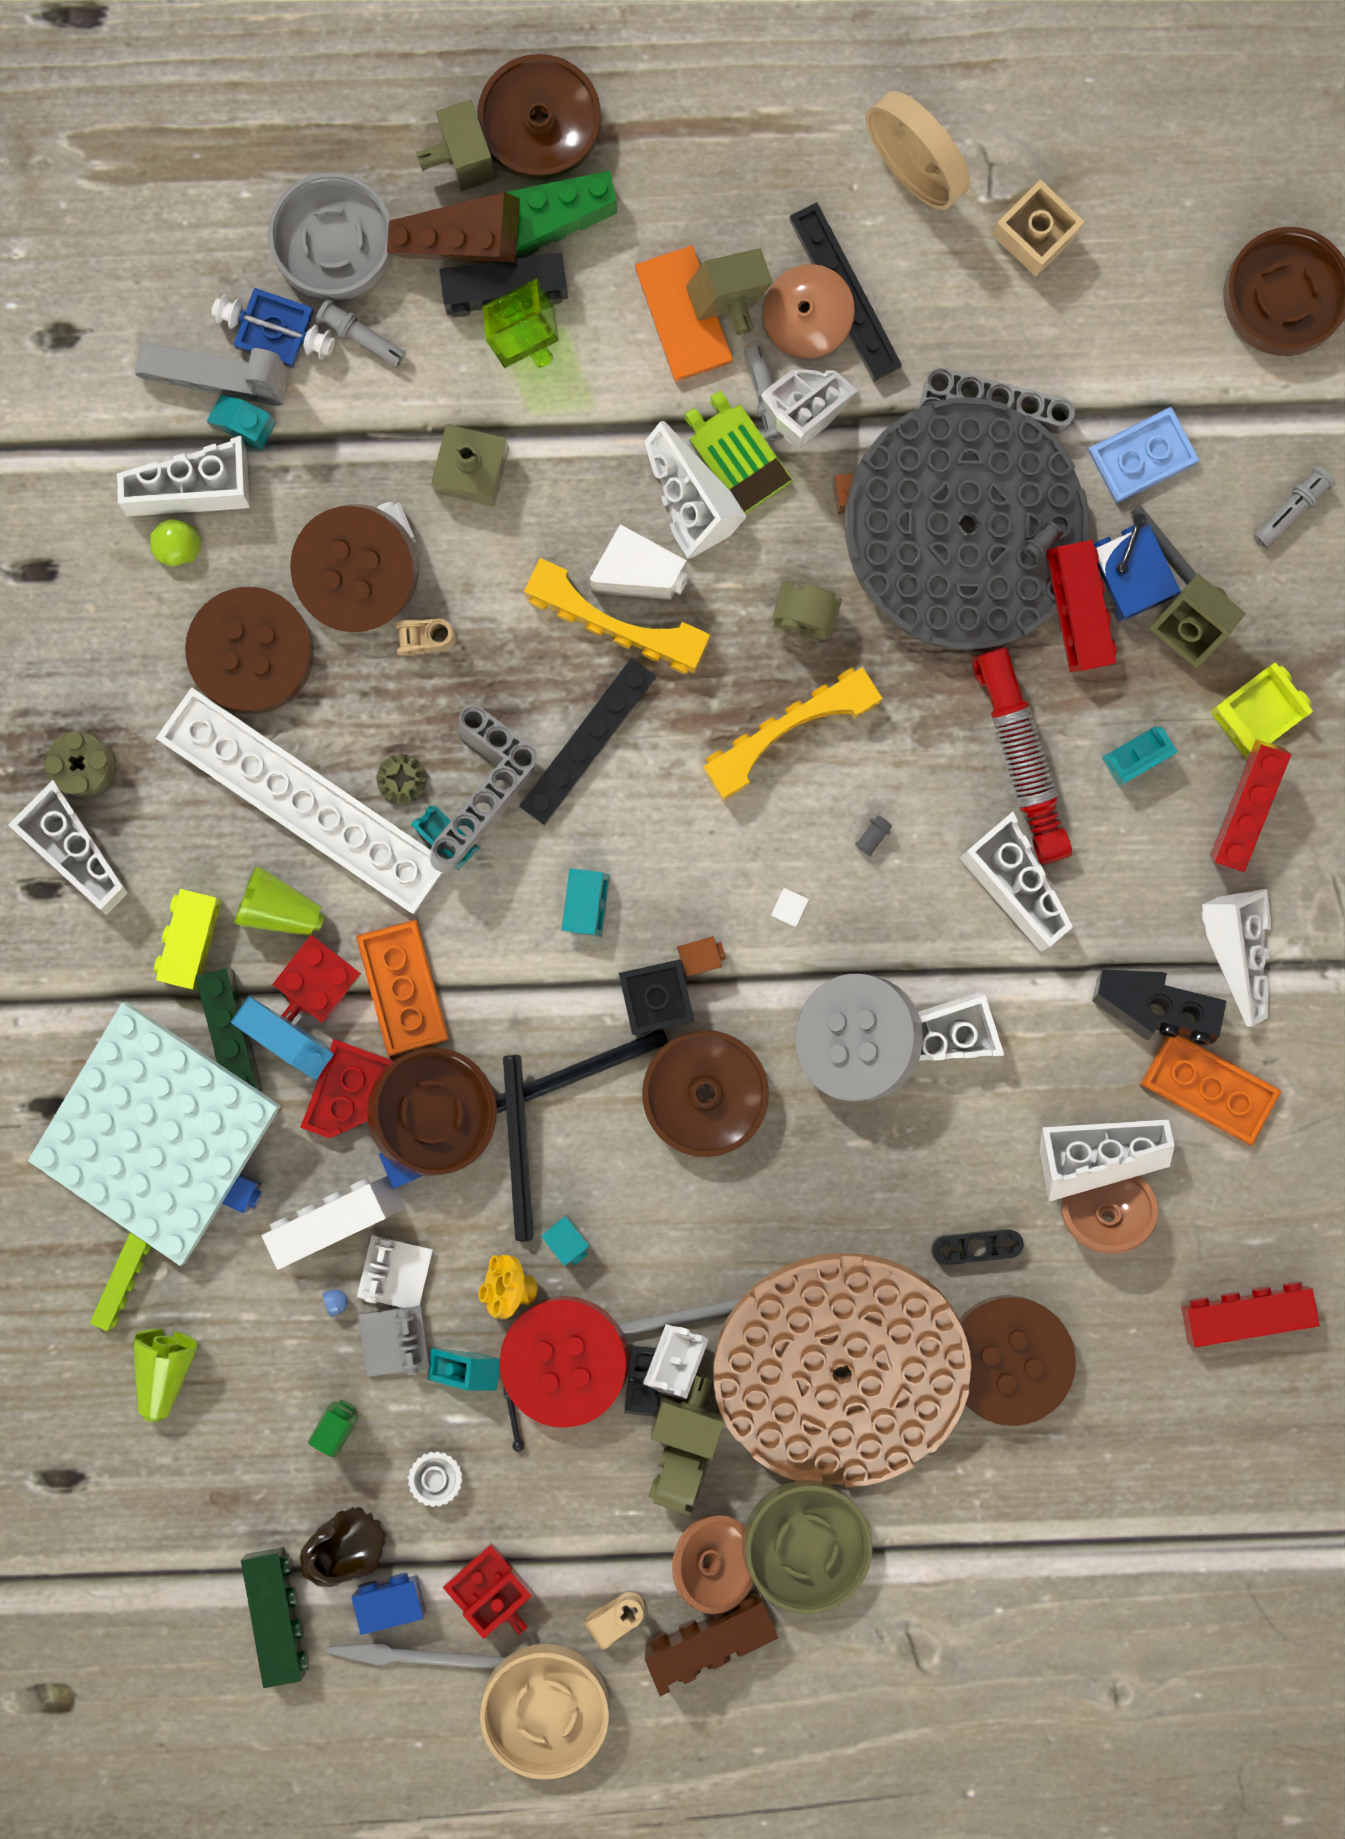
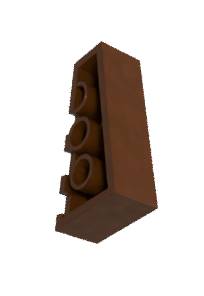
M501 192L390 220L387 253L405 259L515 263L520 198L506 192Z
M755 1595L746 1596L738 1606L729 1611L719 1614H708L709 1618L698 1623L696 1620L687 1621L678 1627L679 1631L670 1635L662 1632L649 1639L650 1643L645 1645V1662L659 1696L661 1697L669 1693L668 1685L676 1681L687 1684L697 1679L696 1676L706 1666L707 1669L715 1670L731 1660L730 1655L735 1652L738 1657H741L778 1639L777 1629L763 1596L757 1598Z

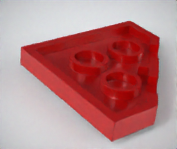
M333 1039L330 1050L334 1055L320 1073L300 1128L330 1139L367 1122V1108L371 1089L380 1073L394 1060Z

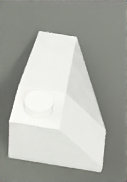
M660 421L644 441L654 476L658 479L660 478L665 494L661 499L664 507H669L673 523L669 524L672 534L687 559L730 537L747 516L731 491L665 421Z
M1267 889L1221 896L1202 904V921L1205 924L1206 936L1244 1022L1248 1027H1252L1268 1018L1269 980L1264 975V966L1266 959H1270V949L1265 948V930H1271V916Z

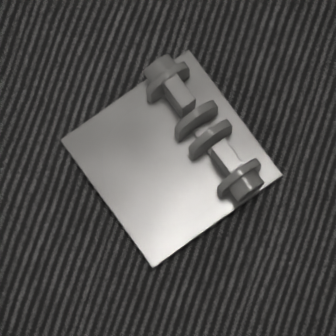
M421 1306L358 1314L366 1377L399 1372L413 1375L419 1373L418 1370L429 1368Z

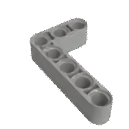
M143 342L140 345L135 368V375L145 380L275 406L283 405L289 373L280 356L269 350L253 348L249 362Z
M936 368L928 374L918 406L920 408L939 400L965 398L961 393V389L971 388L976 394L975 398L991 400V397L994 395L1002 396L1009 408L1025 416H1031L1050 433L1064 432L1075 416L1073 404L1065 398L946 368ZM940 380L945 384L946 389L944 391H936L932 388L931 382ZM1021 404H1032L1036 409V413H1025L1022 410ZM1054 410L1063 412L1066 420L1062 422L1056 421L1052 417L1051 412Z
M471 705L462 710L459 716L457 732L462 740L497 767L433 843L430 862L433 868L439 872H449L458 865L529 779L537 762L536 750L530 744L478 706ZM475 720L480 726L478 728H470L465 724V721ZM494 738L500 739L504 746L495 747L490 743V740ZM523 757L529 762V765L520 766L514 759ZM505 780L510 784V788L501 789L495 782ZM478 803H486L491 807V811L481 812L477 809L476 805ZM459 826H467L472 830V834L463 836L459 834L457 828ZM441 849H447L453 854V857L451 859H442L437 852Z

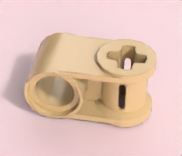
M444 619L403 620L395 623V628L399 630L400 643L397 655L413 656L430 652L448 651L456 643V632ZM440 628H446L448 630L447 638L442 642L434 641L435 631Z
M627 1591L607 1605L596 1609L584 1619L583 1624L601 1650L614 1644L624 1634L641 1623L644 1616V1600L638 1593ZM625 1605L629 1608L636 1607L635 1614H632L630 1611L624 1613Z

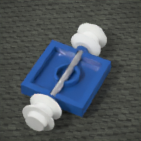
M257 288L253 289L246 311L243 310L241 299L238 298L234 303H231L228 300L227 294H224L221 299L217 298L213 304L212 316L215 317L216 324L219 325L225 320L228 321L229 329H233L241 323L233 344L235 349L250 354L253 348L269 350L278 354L283 364L294 368L302 344L306 355L309 356L313 351L318 352L320 360H323L325 355L330 356L333 351L335 338L331 337V330L321 334L317 325L308 330L314 313L313 308Z

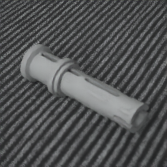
M327 298L317 312L315 322L318 324L324 323L334 329L340 338H351L395 368H398L401 364L399 360L403 361L406 355L405 350L400 349L358 322L356 314L352 312L348 314L334 305V300Z
M754 345L745 349L744 354L758 397L757 414L762 417L766 431L764 434L765 441H776L784 438V435L775 428L761 396L764 390L773 384L766 362L763 346Z
M1315 466L1312 469V475L1302 485H1297L1293 489V496L1254 534L1253 538L1263 548L1268 549L1306 508L1315 507L1317 499L1327 489H1332L1336 485L1331 474L1322 467Z

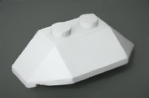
M791 370L764 390L761 396L775 428L784 435V438L789 443L794 444L800 449L833 421L858 390L835 370H826L825 373L815 370Z

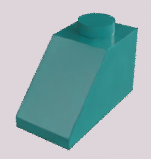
M221 394L206 421L208 424L234 437L241 436L244 442L260 450H263L276 425L270 413L242 399Z
M431 1348L427 1380L466 1391H495L498 1385L500 1358L481 1353Z

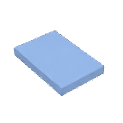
M1172 407L1113 435L1087 450L1115 504L1190 468L1200 461Z

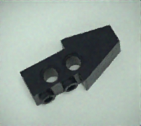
M1102 970L1098 976L1092 1002L1144 1039L1149 1040L1155 1033V1030H1159V1034L1166 1037L1176 1038L1179 1035L1190 1038L1192 1043L1198 1045L1213 1044L1219 1038L1227 1000L1165 985L1167 973ZM1157 1004L1161 1006L1164 1010V1015L1158 1016L1151 1011L1150 1005ZM1181 1012L1191 1013L1194 1016L1195 1023L1185 1022Z

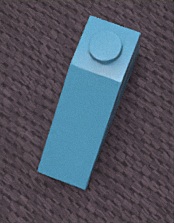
M248 996L231 1021L237 1028L315 1080L334 1055L325 1042Z

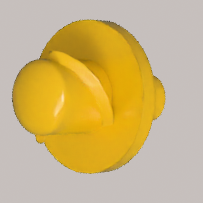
M493 1255L489 1260V1269L484 1284L479 1288L478 1297L480 1302L485 1303L486 1309L492 1317L507 1319L515 1313L519 1304L529 1306L535 1300L538 1285L532 1275L523 1273L522 1265L516 1257L511 1255Z

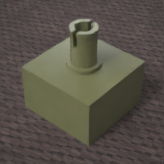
M470 99L437 110L436 115L443 140H441L442 144L416 151L422 172L448 162L449 165L452 164L461 191L496 180L491 155L472 100Z
M759 248L704 261L686 285V289L698 321L729 313L736 335H741V331H743V334H747L755 329L748 309L754 307L773 284L762 250Z
M446 424L431 482L434 492L495 507L509 450L507 438Z
M1197 573L1164 609L1149 629L1195 668H1198L1233 632L1246 613L1227 598V594L1222 588L1214 587Z
M696 1374L685 1401L662 1394L651 1428V1440L712 1460L723 1428L724 1419L720 1412L704 1407L713 1380L704 1376L701 1388L698 1389L702 1377Z

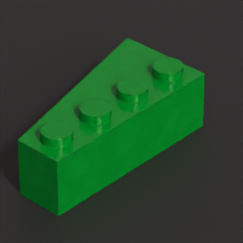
M610 171L506 192L520 198L516 259L524 255L529 256L553 241L556 243L565 239L566 235L574 231L583 230L617 214L616 196Z

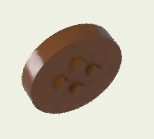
M1281 227L1258 235L1240 251L1230 266L1225 279L1223 290L1224 306L1232 327L1244 341L1268 354L1293 356L1317 348L1329 339L1345 319L1344 256L1327 238L1304 228Z
M348 504L326 510L315 516L305 525L293 546L290 570L295 592L302 605L314 618L340 631L363 632L388 623L406 608L417 586L419 565L412 539L395 518L383 510L372 506Z
M239 587L216 595L197 612L187 633L185 655L187 666L194 682L212 701L233 712L260 714L285 705L300 692L312 669L314 646L307 623L289 601L267 589Z
M437 1047L423 1048L397 1058L380 1073L369 1095L367 1117L371 1136L376 1146L392 1164L411 1174L439 1176L467 1167L484 1152L495 1130L497 1105L494 1091L488 1078L472 1060L450 1049Z
M1002 1295L977 1303L961 1316L960 1322L965 1331L972 1366L970 1370L969 1395L966 1406L987 1421L1000 1425L1018 1426L1044 1418L1061 1404L1068 1394L1074 1379L1076 1358L1074 1345L1068 1330L1053 1312L1034 1300L1021 1296Z

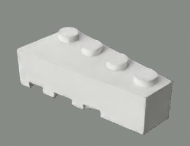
M54 780L8 824L15 833L105 915L128 894Z
M1011 812L962 854L959 859L1037 949L1042 952L1051 947L1073 926L1055 891L1049 886L1041 864L1037 863L1026 835L1023 836L1014 812Z
M977 992L918 1012L923 1031V1044L919 1061L1004 1055L986 995Z
M388 1176L369 1183L368 1179L365 1178L351 1185L352 1192L342 1196L341 1191H338L324 1198L325 1205L316 1209L314 1204H311L296 1212L297 1219L289 1222L288 1218L284 1217L270 1224L269 1226L272 1231L261 1236L277 1270L406 1209L398 1189H393Z

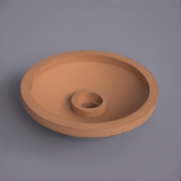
M815 264L800 265L789 269L779 276L771 285L763 306L764 326L772 342L784 353L800 359L820 358L836 350L848 337L855 318V302L847 283L835 271ZM804 303H809V311L806 313H801V305Z
M1140 1176L1063 1197L1062 1217L1070 1234L1082 1245L1101 1253H1124L1139 1247L1151 1236L1158 1219L1156 1196L1148 1183ZM1103 1217H1111L1113 1221L1106 1222L1103 1220Z
M724 1515L702 1517L684 1531L676 1545L672 1562L674 1583L682 1599L695 1610L708 1614H719L729 1611L747 1596L754 1583L746 1569L742 1552L745 1526L736 1519ZM705 1556L706 1563L702 1566V1561Z

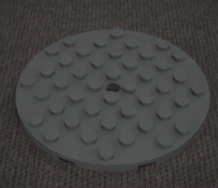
M972 397L951 398L933 402L907 413L885 429L870 445L862 457L849 487L845 508V538L849 558L861 587L870 601L891 623L918 640L935 646L958 650H979L1000 646L1029 634L1046 622L1057 611V605L1047 556L1045 559H1040L1037 562L1030 559L1024 552L1026 541L1028 539L1032 540L1045 526L1047 521L1057 524L1063 532L1062 536L1049 549L1089 539V510L1084 489H1081L1079 479L1074 470L1076 467L1059 441L1043 425L1031 416H1025L1000 402ZM963 516H969L974 520L975 527L971 533L965 532L961 525H959Z

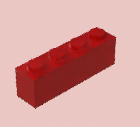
M1093 540L1048 549L1046 552L1069 672L1084 671L1115 664L1117 647L1115 641L1111 638L1109 628L1111 616L1105 607L1103 597L1105 585L1099 576L1097 566L1099 554L1093 545Z
M1258 739L1255 740L1210 854L1215 863L1245 873L1292 755L1285 748Z
M1302 1282L1283 1284V1289L1271 1291V1287L1252 1289V1295L1240 1296V1292L1225 1293L1220 1295L1221 1300L1209 1302L1208 1297L1189 1300L1190 1305L1181 1306L1187 1342L1194 1348L1320 1326L1313 1288L1302 1286Z

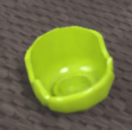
M178 519L160 522L150 534V551L157 561L166 566L177 567L184 563H192L201 549L200 535L195 527Z

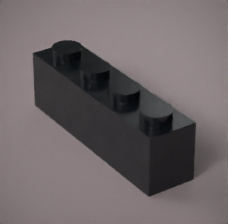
M562 253L517 258L515 263L487 262L439 269L446 314H452L454 317L468 316L471 314V311L483 310L485 313H494L500 311L501 307L513 306L516 309H524L532 306V303L544 302L546 305H555L561 303L562 299H568Z

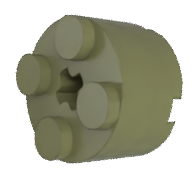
M782 582L772 616V621H774L772 628L785 633H790L791 630L801 632V638L812 642H819L820 639L828 640L829 637H832L842 599H835L836 594L812 585L803 584L802 588L796 589L793 588L794 582Z
M71 731L59 737L49 748L44 762V768L50 781L54 780L59 790L77 798H89L103 794L109 789L116 777L115 757L112 750L101 740L83 732ZM80 760L86 766L84 770H80L77 766Z
M667 1445L662 1452L658 1465L663 1468L662 1474H658L657 1478L653 1480L648 1497L654 1499V1504L691 1516L694 1509L693 1503L700 1493L708 1468L706 1463L709 1459Z

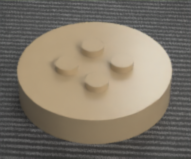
M889 91L868 109L865 117L866 126L875 148L892 173L912 194L933 208L946 210L969 190V171L958 147L937 119L920 103L902 92Z
M538 1644L519 1649L499 1663L487 1681L480 1709L483 1737L493 1755L508 1769L533 1779H556L581 1769L596 1755L602 1746L609 1722V1696L604 1680L598 1670L589 1660L576 1651L553 1644Z

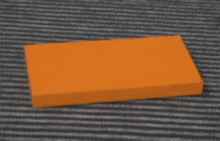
M693 245L635 264V270L674 382L733 363V358L718 316L698 321L688 295L686 285L700 268Z
M412 920L357 935L358 947L388 1057L449 1041L418 921Z
M1179 1035L1176 1038H1164L1140 1083L1146 1089L1249 1146L1254 1144L1282 1092L1280 1089Z

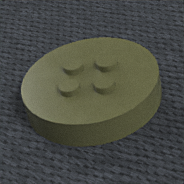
M793 1481L775 1488L765 1495L754 1507L744 1528L742 1552L745 1566L758 1590L770 1602L793 1613L817 1614L841 1605L859 1589L870 1567L872 1538L864 1515L845 1493L824 1482Z

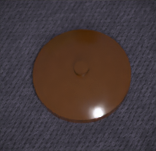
M531 54L509 61L489 78L479 98L477 117L491 157L507 171L524 178L550 179L572 171L589 156L600 133V102L592 82L577 66L557 56Z
M700 1030L685 1033L672 1039L657 1052L650 1062L644 1077L642 1098L645 1114L651 1127L665 1143L691 1156L714 1157L734 1151L745 1144L756 1133L767 1111L769 1088L766 1073L760 1060L747 1045L726 1033Z

